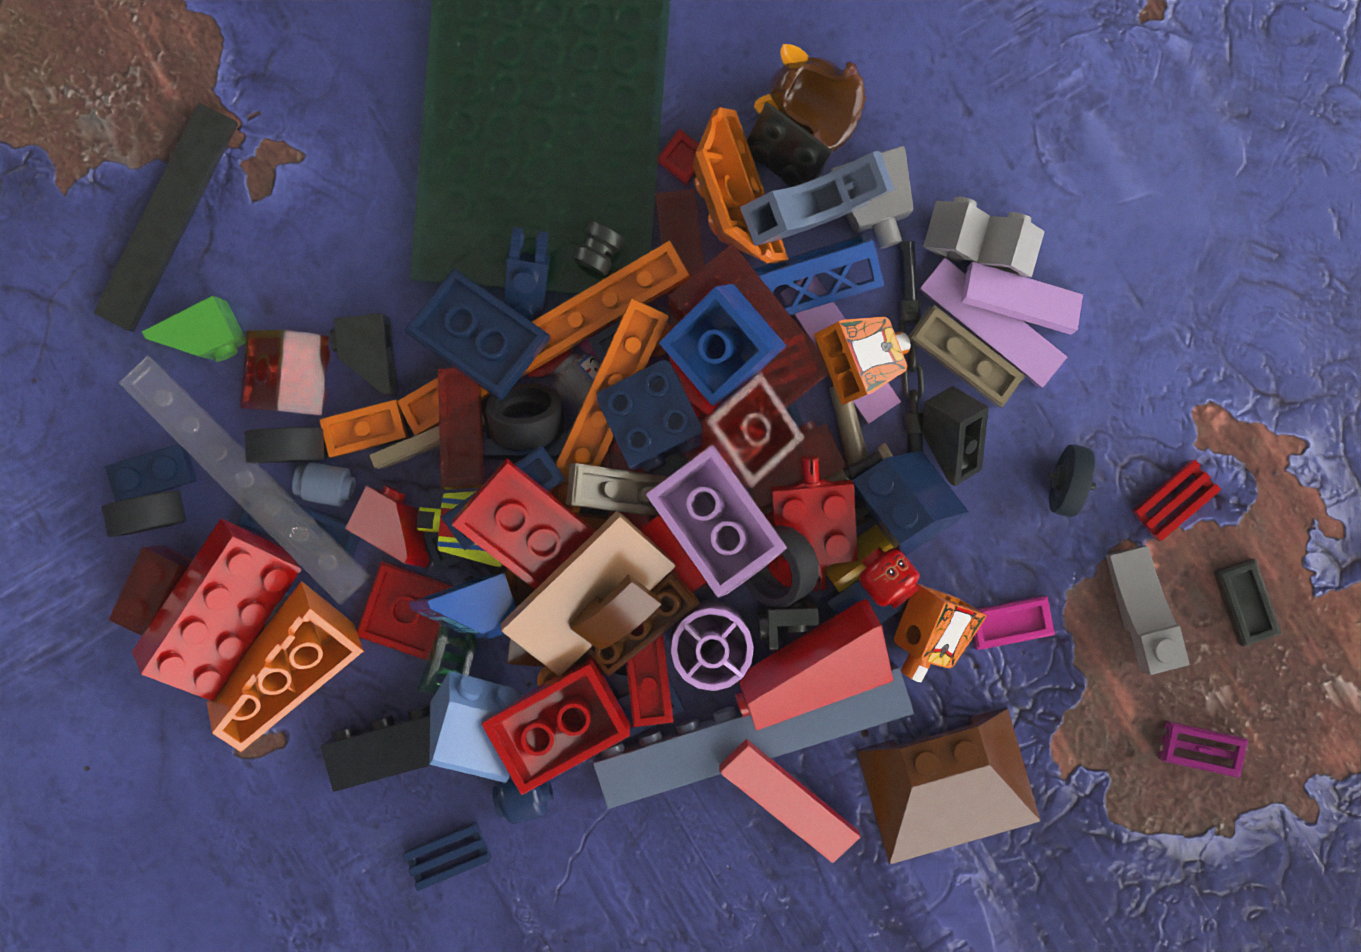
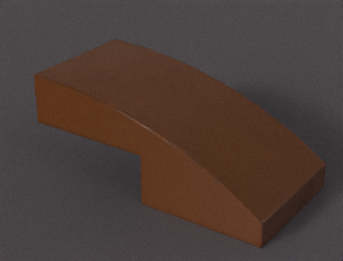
M628 574L604 600L596 596L569 624V627L593 646L602 650L619 641L638 627L661 605V602L657 595Z

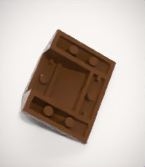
M1007 707L969 717L971 725L898 745L892 739L856 750L889 864L1040 822Z

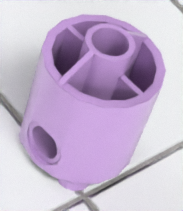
M708 599L700 602L699 605L676 622L672 636L671 655L674 667L686 682L698 689L716 691L731 687L744 677L752 663L754 646L748 625L736 609L724 602ZM710 639H715L711 646L703 652L702 648Z

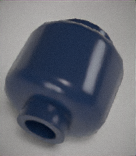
M511 776L506 783L498 781L497 786H494L492 789L493 802L500 818L505 817L511 824L544 816L547 812L548 801L554 799L550 780L523 795L520 794Z

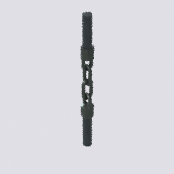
M915 241L899 243L902 301L899 302L900 331L905 334L906 323H915L916 326L921 319L920 300H917ZM910 341L911 346L907 353V369L902 373L903 395L909 399L910 412L903 414L905 434L907 433L908 453L922 450L924 453L922 434L924 414L923 412H918V399L922 397L924 392L923 369L916 362V345ZM908 369L911 373L917 370L918 392L915 389H912L910 393L908 391Z

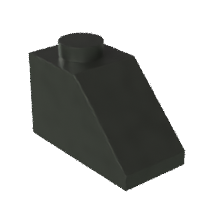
M378 313L334 318L335 329L330 330V343L333 352H337L338 358L380 393L389 396L398 395L390 317Z
M951 386L925 401L922 434L948 482L953 486H957L982 470L989 406Z

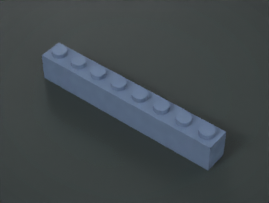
M892 662L890 663L893 676L892 682L757 731L750 715L742 717L740 710L737 711L735 706H731L714 712V718L699 723L698 718L688 719L676 724V730L661 735L660 730H653L638 736L639 742L626 746L623 745V742L612 745L601 751V754L596 755L593 763L607 809L721 774L719 765L746 739L768 757L774 758L912 715L914 712L901 670Z

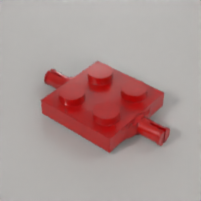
M810 455L811 471L809 457L804 456L801 458L803 480L793 485L771 487L774 526L783 525L794 528L806 537L814 548L819 563V587L821 590H825L827 588L825 567L834 563L858 561L854 484L852 480L828 481L820 479L819 457ZM782 553L776 557L778 569L790 568ZM818 580L813 589L814 591H818Z

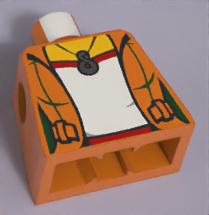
M886 317L841 320L814 333L841 405L873 393L907 369V363L903 355L907 354L910 350L909 337L901 331L894 333L891 322Z
M916 583L919 590L909 598L893 638L895 644L909 653L900 669L901 673L912 680L922 682L931 664L948 669L955 665L987 615L956 596Z

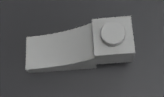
M1141 545L1106 554L1124 629L1131 634L1140 671L1153 675L1190 665L1181 628L1176 624L1165 599L1149 546Z

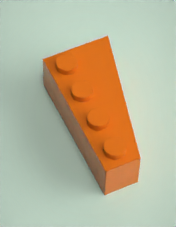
M301 581L247 650L213 702L207 701L212 733L242 752L364 652L355 624Z

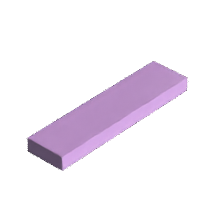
M944 258L918 291L977 339L1023 373L1039 389L1043 388L1068 357L1024 321L962 303L966 274Z
M814 275L807 289L817 295L827 293L817 276ZM804 278L797 281L796 284L801 285ZM790 286L781 292L779 296L786 305H789L798 290ZM804 294V295L802 296V298H801L800 301L805 300V299H808V298H811V297H809L808 295ZM834 302L792 314L823 359L821 351L816 345L814 333L838 321L846 320ZM886 383L873 393L854 400V405L865 423L869 424L901 401L890 384Z

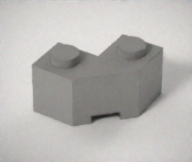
M954 197L953 202L936 201L923 247L942 258L960 263L962 260H969L1023 277H1032L1045 231L1031 223L1032 218L1030 216L1017 212H1009L1007 217L990 216L976 207V201L965 197Z

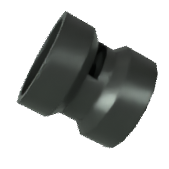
M589 221L584 231L586 236L584 244L576 246L571 257L583 266L607 276L612 267L610 257L615 252L621 250L625 239L613 230L597 222Z

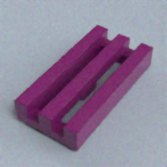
M1166 720L1165 728L1167 729V734L1162 738L1164 748L1163 751L1159 752L1158 759L1163 762L1227 776L1241 777L1248 739ZM1182 733L1237 746L1235 751L1177 739V735ZM1175 747L1231 759L1233 764L1231 767L1173 753Z

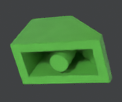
M211 296L142 331L147 340L199 357L215 359L216 362L235 356L238 353L237 348L247 343L228 302L215 296Z

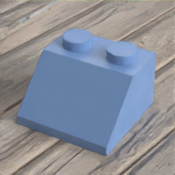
M449 671L430 702L429 765L506 783L510 774L481 723L524 696L523 691Z

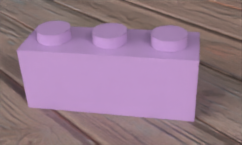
M711 445L646 494L717 597L729 594L787 549L784 542L714 445Z

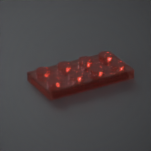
M731 243L672 291L669 297L686 316L716 286L734 284L786 344V347L764 368L742 384L766 416L772 420L826 377L829 372L821 353L733 243Z

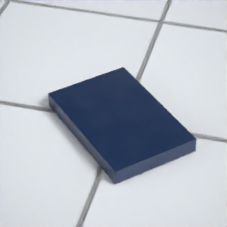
M455 268L404 329L407 335L500 401L504 399L551 339L547 332Z

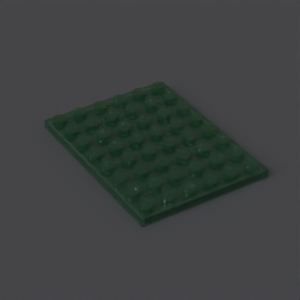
M432 0L410 273L411 281L442 284L455 268L481 287L505 289L507 258L514 227L523 228L525 238L522 252L536 254L535 241L539 231L549 232L547 256L550 257L547 292L578 295L651 252L671 0ZM589 221L597 222L625 239L621 250L615 252L610 257L612 267L607 276L583 266L571 257L576 246L584 244L586 238L584 231Z

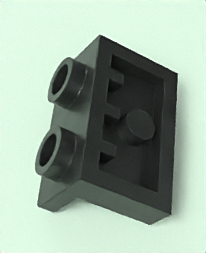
M803 597L787 607L774 608L764 605V609H757V629L760 634V640L767 641L769 650H778L777 626H784V631L806 632L809 630V625H819L818 608L811 597Z

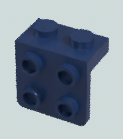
M661 360L600 391L597 395V402L630 469L636 471L643 469L645 474L650 473L667 464L665 457L677 451L683 456L702 447L701 439L709 436L703 422L697 417L672 364L667 360Z

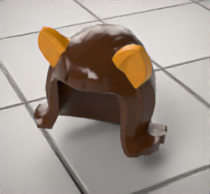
M783 44L780 49L783 66L772 78L769 94L757 99L754 108L760 115L764 105L768 102L834 152L838 147H842L846 140H849L857 127L858 120L861 119V110H863L866 101L863 78L859 74L856 64L851 61L847 62L844 70H841L827 59L809 57L801 48L791 44Z

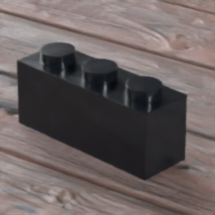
M430 705L420 706L407 711L408 717L394 721L393 715L374 719L369 722L370 727L356 731L355 725L332 731V738L321 745V750L333 792L431 766L429 765Z

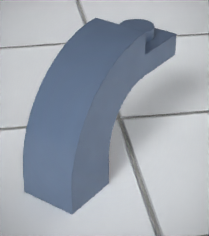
M874 151L812 181L786 189L771 191L741 206L740 209L754 245L757 246L827 223L868 205V202L895 189L881 152Z

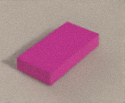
M1045 595L976 608L987 615L973 637L976 650L1055 635L1048 597Z

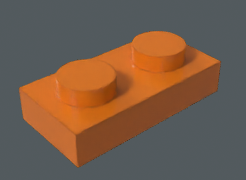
M395 399L319 419L329 458L408 439L402 410L397 403L398 400Z

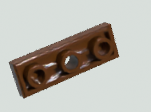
M675 571L650 590L658 596L661 605L642 622L644 630L636 627L622 639L602 650L595 646L587 650L608 677L700 604V601Z

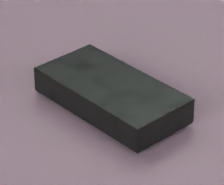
M1250 558L1213 571L1239 645L1245 647L1282 634L1256 559Z

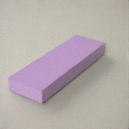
M972 262L967 267L961 302L1072 335L1078 330L1083 294Z

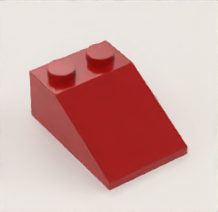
M592 656L568 668L561 676L556 675L481 723L521 795L629 737L631 729L627 716Z

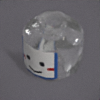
M574 352L552 372L556 376L553 381L554 390L574 411H580L600 367V363L590 353L579 356L577 352Z

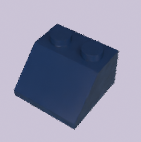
M922 450L888 457L852 480L858 500L894 548H898L905 555H908L969 514L967 508Z

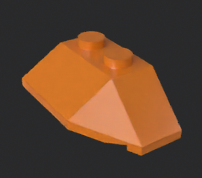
M719 107L712 111L693 161V168L697 176L694 180L699 195L705 199L710 213L708 215L709 226L712 232L718 236L719 241L765 263H783L788 261L789 258L782 239L757 246L754 245L740 207L766 193L736 110Z

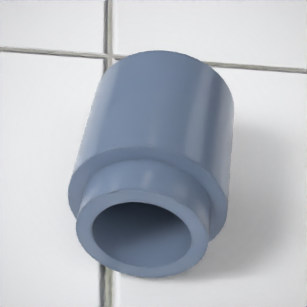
M309 462L307 465L299 464L295 470L292 483L293 494L301 496L303 501L342 507L346 500L350 501L353 498L356 487V480L354 477H351L348 468Z

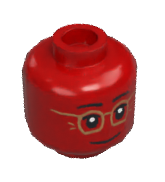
M879 546L861 561L865 569L859 574L858 581L878 606L885 607L890 604L895 609L919 590L916 585L920 578L919 571L898 548H891L884 552Z

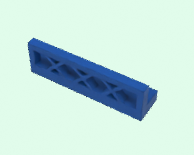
M865 234L789 257V260L783 263H770L715 280L716 286L734 284L744 297L749 296L760 302L756 311L766 322L884 286L874 242ZM864 259L868 260L872 279L854 283L845 278L854 262ZM842 267L839 274L832 271V269ZM825 272L836 278L827 293L817 295L807 289L816 274ZM804 278L801 285L793 282ZM842 282L849 285L838 289ZM787 284L798 290L789 305L780 307L769 301L777 286ZM766 290V292H765V294H764L763 297H761V296L755 294V293H758V292H761V291ZM804 294H806V295H808L809 297H811V298H808V299H805V300L800 301L801 298H802V296H803ZM765 306L773 309L762 313Z

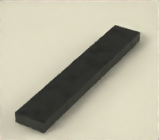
M198 103L94 314L127 331H135L238 126L235 120Z

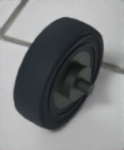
M1068 445L1062 452L1054 472L1048 471L1047 479L1052 480L1049 492V507L1052 512L1066 517H1075L1082 509L1089 491L1095 490L1096 483L1092 482L1095 456L1091 449L1079 445Z

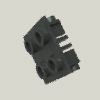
M768 102L764 105L747 139L753 159L781 177L790 187L817 179L825 169V163L833 150Z

